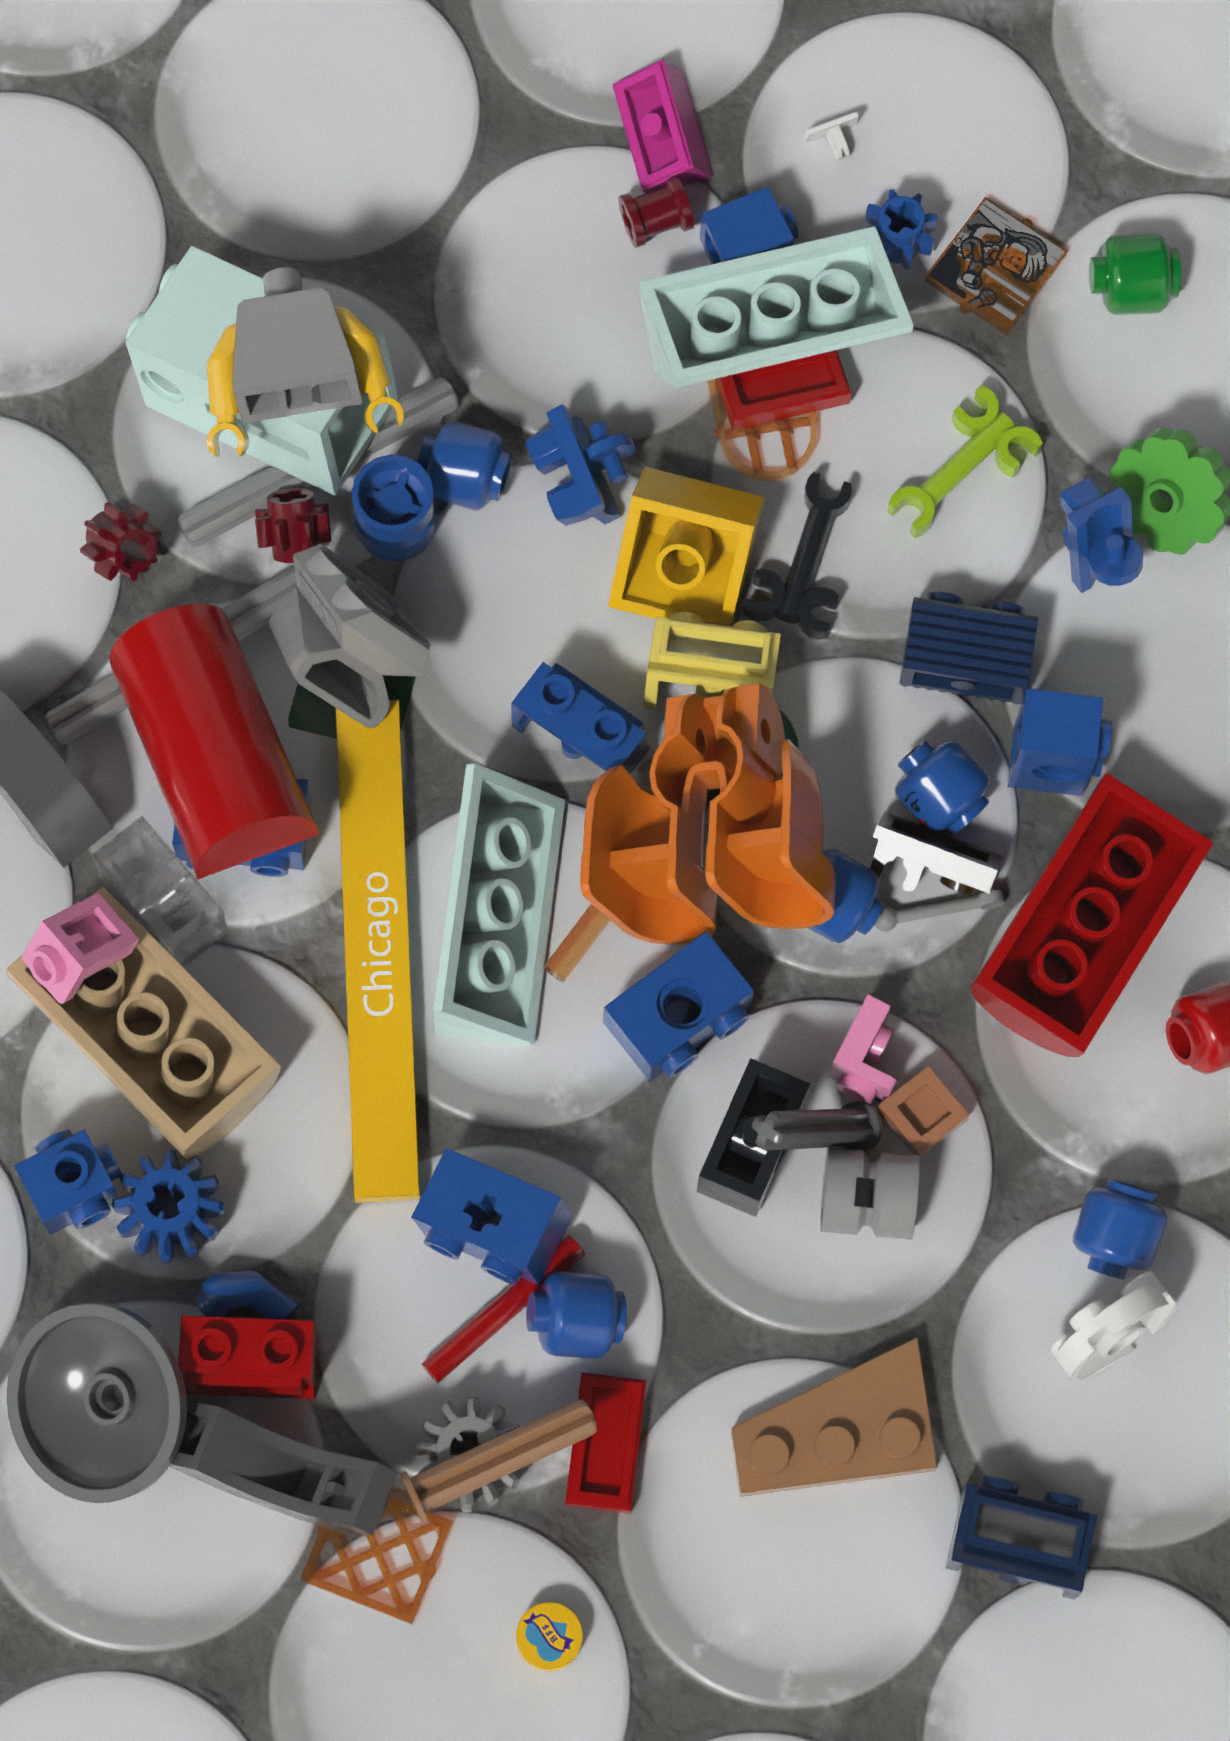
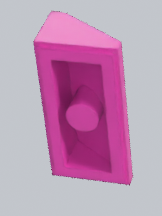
M662 59L612 84L642 192L649 193L666 187L667 180L678 177L684 186L701 182L713 176L686 77L680 68Z

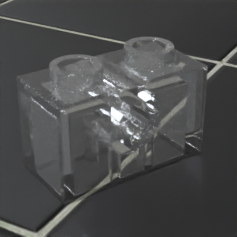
M143 816L91 855L98 878L118 902L182 967H185L228 933L224 911Z

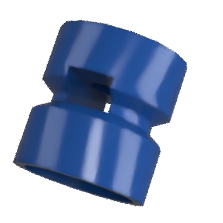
M392 454L377 457L361 468L354 479L352 489L354 519L359 541L369 553L382 560L398 562L411 559L424 551L434 536L436 525L434 490L431 478L421 464L409 457Z

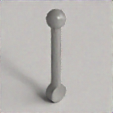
M990 890L989 894L983 892L974 897L894 911L890 907H883L874 925L880 931L888 932L894 929L897 923L978 908L983 910L998 908L1005 904L1003 891Z

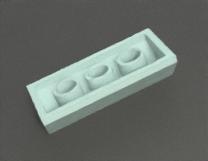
M875 226L639 281V293L655 374L674 389L913 332L912 319Z
M477 763L466 764L433 1009L435 1035L532 1045L535 1043L565 800Z

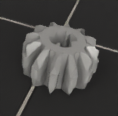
M470 1397L468 1399V1416L459 1418L453 1403L448 1401L442 1404L443 1415L448 1423L446 1427L429 1418L425 1419L422 1423V1430L437 1443L422 1442L415 1444L414 1456L421 1460L436 1462L424 1467L419 1473L456 1457V1455H452L453 1450L457 1447L463 1451V1441L476 1440L478 1441V1446L520 1427V1425H509L497 1431L505 1416V1408L499 1404L490 1410L484 1420L479 1418L481 1408L478 1397ZM514 1473L495 1480L510 1490H515L519 1485V1479ZM495 1481L461 1496V1510L463 1512L472 1511L474 1506L473 1492L482 1491L484 1500L490 1508L497 1506L499 1498L497 1491L492 1485Z

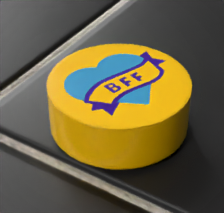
M555 1602L537 1604L527 1610L518 1623L516 1630L518 1651L523 1660L537 1670L555 1672L566 1668L577 1658L582 1647L583 1631L580 1621L573 1611L562 1604Z

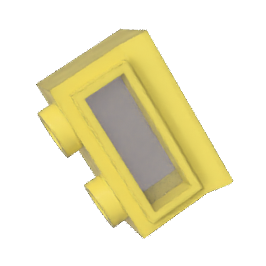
M690 612L675 613L670 618L656 616L646 675L643 708L656 710L659 681L697 686L696 694L702 698L721 696L722 690L757 683L767 687L773 695L781 633L768 632L763 625L754 621H739L733 624L732 627L705 623L700 616Z

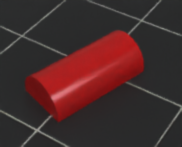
M185 604L150 615L124 632L111 649L109 656L111 669L197 880L318 836L316 823L226 612L210 604Z
M1106 772L971 985L972 995L991 1016L1026 1040L1063 1056H1081L1096 1035L1214 842Z

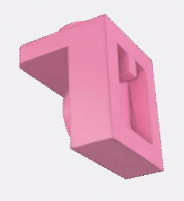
M98 892L43 920L22 958L37 982L45 986L58 1003L63 1004L73 999L85 978L131 955L140 939Z
M869 994L833 1060L829 1076L839 1081L837 1088L842 1093L856 1101L871 1104L873 1099L882 1102L892 1094L897 1080L865 1063L867 1059L878 1064L894 1033V1029L884 1025L891 1005Z

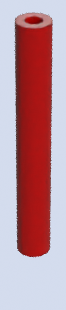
M568 1235L560 1242L540 1285L520 1277L516 1285L508 1287L421 1363L422 1367L436 1383H440L527 1306L530 1293L540 1292L549 1274L554 1271H568L586 1255L584 1250Z

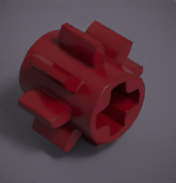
M290 488L275 491L267 496L268 509L255 510L258 548L272 546V556L275 561L294 563L293 554L319 545L318 543L331 541L328 504L315 505L314 494L310 490Z
M107 502L105 503L104 511L95 515L92 520L85 521L87 544L80 548V553L96 562L94 565L96 573L112 581L119 572L134 582L137 581L138 573L147 569L151 563L156 564L158 559L155 556L157 550L155 540L162 536V531L146 522L149 513L133 503H130L123 512L115 505Z

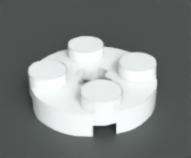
M1152 1271L1143 1273L1126 1285L1120 1292L1122 1298L1108 1307L1102 1299H1098L1072 1317L1069 1323L1074 1330L1064 1335L1050 1348V1351L1055 1356L1054 1359L1069 1380L1073 1381L1077 1377L1079 1381H1082L1114 1365L1136 1349L1132 1343L1142 1335L1146 1328L1153 1336L1175 1314L1178 1309L1177 1303Z

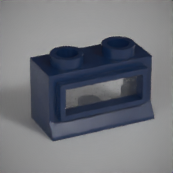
M981 1476L979 1486L967 1483L961 1494L945 1569L959 1571L965 1565L1000 1574V1580L1011 1584L1025 1585L1028 1581L1060 1588L1063 1589L1062 1597L1075 1600L1083 1592L1097 1514L1084 1512L1085 1501L1068 1494L1046 1492L1044 1502L1018 1496L1019 1484L997 1477Z

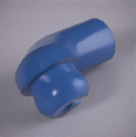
M253 1270L216 1272L202 1283V1291L196 1299L198 1309L206 1317H223L228 1315L231 1309L250 1307L264 1319L290 1320L299 1306L263 1275Z

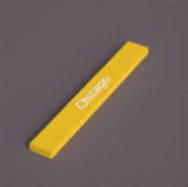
M399 700L389 701L390 707L380 724L374 728L365 727L336 708L355 1203L420 1200Z

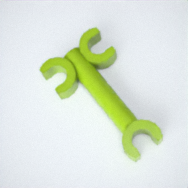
M982 385L978 387L974 396L976 403L985 410V415L977 418L971 417L960 406L953 411L952 422L954 427L961 434L973 438L920 487L905 486L898 489L891 496L887 509L891 516L895 515L906 505H913L921 511L922 515L911 525L910 534L915 538L924 535L930 529L935 514V506L995 449V462L998 468L1010 477L1018 474L1021 465L1010 454V447L1016 445L1023 446L1035 457L1041 452L1043 442L1040 435L1026 426H1016L1005 413H998L999 401L997 396L987 387Z

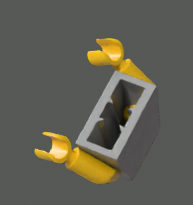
M283 267L267 272L263 277L265 296L245 299L238 304L236 323L224 329L207 361L210 413L217 416V425L211 428L207 435L206 443L208 450L214 456H220L219 435L222 431L228 429L237 436L238 456L245 454L249 447V436L245 428L236 423L235 414L240 413L243 424L363 404L361 393H367L370 401L365 409L364 419L367 427L372 432L378 434L372 413L379 404H388L394 409L395 419L398 427H400L404 419L403 409L399 402L388 397L385 387L390 384V379L376 335L349 308L334 307L327 289L319 287L303 290L301 275L297 270Z

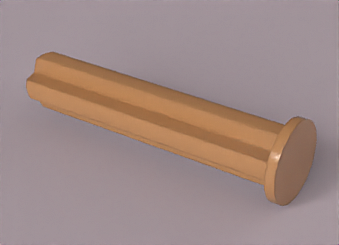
M577 1400L409 1478L406 1471L401 1473L400 1476L421 1523L428 1521L426 1512L594 1435L597 1431V1423L585 1400Z

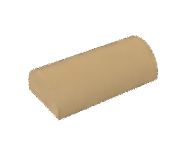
M102 886L94 894L99 892L140 939L131 955L85 978L73 999L63 1004L58 1003L45 986L37 982L30 969L24 963L23 955L6 968L7 976L186 1159L197 1157L225 1138L256 1108L277 1080L281 1066Z

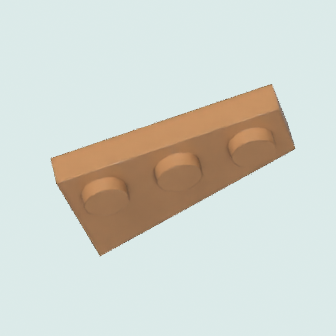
M915 1338L732 1427L731 1439L739 1496H751L935 1471L937 1469L918 1339Z

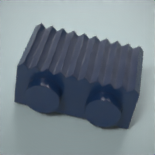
M930 592L926 595L925 599L914 597L909 615L899 684L904 687L913 686L917 689L925 688L929 691L938 690L941 693L950 692L954 695L962 694L966 697L975 696L979 699L987 698L991 701L1000 700L1003 703L1021 704L1030 681L1038 617L1025 615L1023 607L1009 602H993L986 609L963 605L961 597L947 592Z

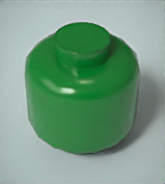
M1157 233L1115 234L1110 236L1103 245L1101 257L1090 258L1089 283L1091 294H1102L1104 305L1112 314H1154L1162 312L1167 307L1170 297H1178L1180 293L1181 263L1178 249L1169 248L1166 239Z

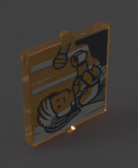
M985 197L926 274L924 281L958 303L961 313L968 314L972 312L1007 336L1066 258L1068 251L1032 228L1033 223L1030 219L1020 220Z

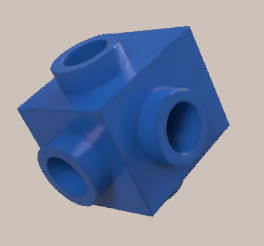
M85 1129L72 1135L70 1130H64L47 1137L35 1147L37 1154L14 1165L49 1235L71 1224H74L76 1229H82L97 1223L110 1214L111 1209L109 1205L112 1204L113 1198L119 1197L112 1181L122 1177L123 1174L106 1141L93 1146ZM79 1176L76 1181L67 1183L72 1177Z

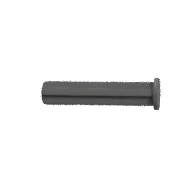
M854 1101L847 1103L841 1109L771 1111L766 1116H756L751 1128L758 1133L756 1145L764 1150L843 1147L845 1149H857L868 1152L880 1141L883 1123L879 1112L874 1106L863 1101Z

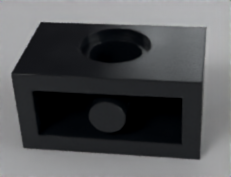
M750 1058L699 1174L696 1192L757 1217L785 1150H764L758 1147L755 1143L758 1133L751 1128L756 1116H766L771 1111L803 1110L811 1083Z

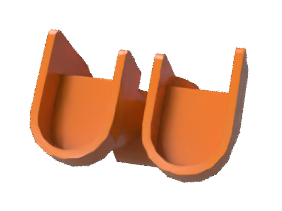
M757 683L732 687L724 690L721 696L702 698L694 693L666 698L664 740L653 755L649 771L652 790L639 786L623 765L612 766L597 778L591 788L586 804L583 853L581 857L580 888L583 896L630 936L646 942L666 945L689 944L706 931L712 936L716 929L718 895L740 916L752 923L765 927L803 929L821 925L830 920L835 912L836 873L829 859L823 854L824 818L819 780L806 756L790 740H785L781 714L776 700L769 689ZM720 789V794L710 801L709 831L704 871L708 790Z

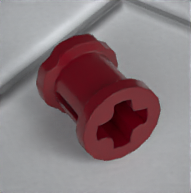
M678 177L668 179L664 188L634 198L629 193L618 196L621 217L630 241L635 248L645 245L646 238L678 227L683 232L694 229V218L690 202Z

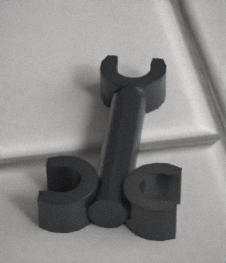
M813 472L807 479L804 491V501L809 513L785 585L781 577L774 571L757 569L754 574L753 585L769 590L773 597L764 603L746 599L743 614L758 622L768 621L777 617L786 623H798L802 632L808 637L821 640L827 639L830 624L814 619L810 611L817 606L836 610L840 595L826 587H818L810 591L809 589L832 519L842 515L848 509L852 495L851 483L844 481L839 496L832 500H825L817 493L820 474Z

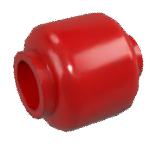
M1222 981L1181 996L1176 1000L1171 1010V1017L1166 1022V1038L1175 1058L1181 1064L1189 1065L1192 1069L1203 1074H1211L1230 1067V982Z

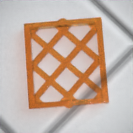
M389 1496L387 1508L379 1519L392 1514L401 1536L379 1545L374 1534H365L371 1549L348 1558L340 1540V1536L345 1533L318 1526V1537L300 1581L413 1625L430 1579H433L436 1575L435 1566L453 1521L432 1512H426L428 1522L430 1523L409 1532L400 1511L419 1518L414 1506ZM436 1531L438 1540L431 1558L422 1562L413 1540ZM332 1540L341 1562L318 1572L315 1563L324 1543ZM405 1544L414 1566L391 1575L382 1553ZM375 1557L384 1579L361 1589L352 1567ZM345 1570L353 1591L327 1582L324 1579ZM418 1574L421 1583L414 1601L404 1605L396 1583ZM388 1587L396 1608L366 1596Z

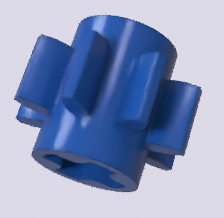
M894 189L889 190L888 200L882 207L868 204L865 220L872 225L867 228L876 227L889 262L901 263L905 270H910L912 258L918 252L927 256L932 254L935 241L928 234L936 230L938 215L924 213L920 205L921 194L918 193L912 198L898 196ZM901 226L904 227L900 230L899 234L896 233V231H898Z

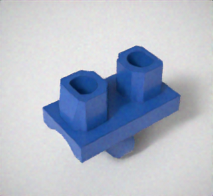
M562 404L546 412L551 425L531 436L525 441L532 462L537 470L544 475L566 464L568 466L572 480L546 492L556 520L567 526L591 517H595L603 524L620 518V512L603 470H606L611 484L621 483L628 478L622 462L629 459L636 451L631 436L628 434L611 435L606 421H600L589 427L595 442L592 444L583 420L579 416L570 417L566 406Z
M1092 477L1086 478L1065 489L1060 494L1061 508L1067 514V528L1063 531V538L1070 554L1072 582L1081 594L1091 589L1096 579L1109 586H1121L1132 582L1143 569V551L1140 544L1133 539L1131 499L1122 487L1105 494Z

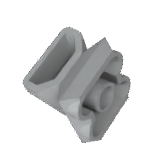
M319 544L293 554L297 587L271 615L269 627L291 674L301 686L365 727L374 728L380 724L390 707L383 675L425 677L431 645L423 634L404 617L405 610L379 582L323 544Z

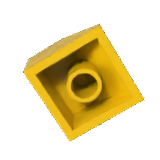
M644 466L631 496L608 607L653 619L656 616L670 618L675 613L690 612L703 618L705 623L732 627L751 559L765 497Z

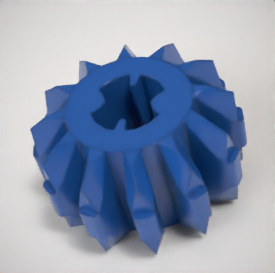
M174 1150L166 1151L164 1155V1168L160 1169L155 1168L152 1159L148 1155L141 1157L139 1162L145 1174L142 1179L131 1173H123L122 1177H120L122 1186L133 1195H123L112 1200V1207L115 1212L129 1215L117 1225L120 1236L128 1238L138 1235L134 1249L142 1257L150 1253L158 1242V1252L162 1263L172 1262L174 1245L182 1244L185 1254L189 1258L197 1256L198 1249L192 1237L198 1234L206 1240L213 1241L218 1235L212 1223L204 1218H217L225 1214L224 1203L220 1200L209 1198L220 1189L217 1177L213 1175L199 1179L203 1164L197 1157L188 1160L183 1168L179 1170V1160ZM171 1194L174 1202H177L180 1196L183 1197L177 1203L180 1214L174 1218L166 1219L164 1212L160 1211L158 1200L162 1196Z

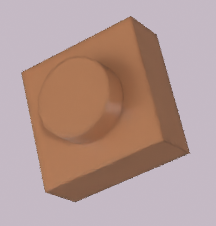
M929 1065L882 1101L877 1108L880 1115L914 1155H919V1158L967 1122L970 1116Z

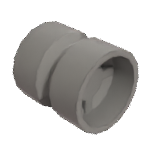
M828 1147L823 1176L820 1231L857 1235L863 1226H870L876 1237L912 1240L918 1203L919 1155L882 1152L876 1161H870L864 1150ZM857 1178L872 1179L870 1207L854 1206Z

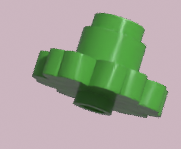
M1161 427L1156 429L1146 440L1134 439L1120 452L1117 462L1110 469L1109 476L1113 484L1117 488L1122 487L1131 499L1133 534L1145 533L1149 546L1157 552L1170 551L1174 554L1182 555L1187 553L1197 542L1203 544L1210 543L1223 530L1226 520L1230 517V498L1224 493L1230 487V471L1223 465V459L1216 449L1197 445L1194 435L1187 430L1173 431L1172 429Z

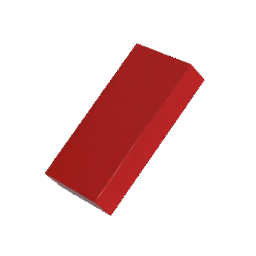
M837 350L715 379L732 431L850 404L852 396Z
M581 1372L578 1400H585L589 1405L597 1423V1431L594 1435L572 1445L565 1506L631 1514L647 1380Z

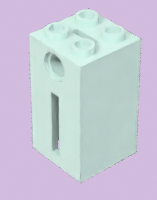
M193 246L189 248L179 264H173L169 267L162 278L159 294L146 313L140 312L133 319L126 336L125 343L145 406L208 435L211 428L217 425V416L210 413L207 361L224 329L236 323L238 304L245 299L265 296L263 278ZM369 328L378 339L390 379V384L385 387L388 397L398 401L386 337L384 334ZM361 393L363 404L243 424L240 413L235 414L236 423L244 427L249 436V447L245 453L336 496L376 434L367 427L364 419L365 409L370 403L368 394ZM379 404L373 410L372 417L377 430H379L392 409L388 404ZM228 429L222 431L218 440L237 449L238 439L236 434Z

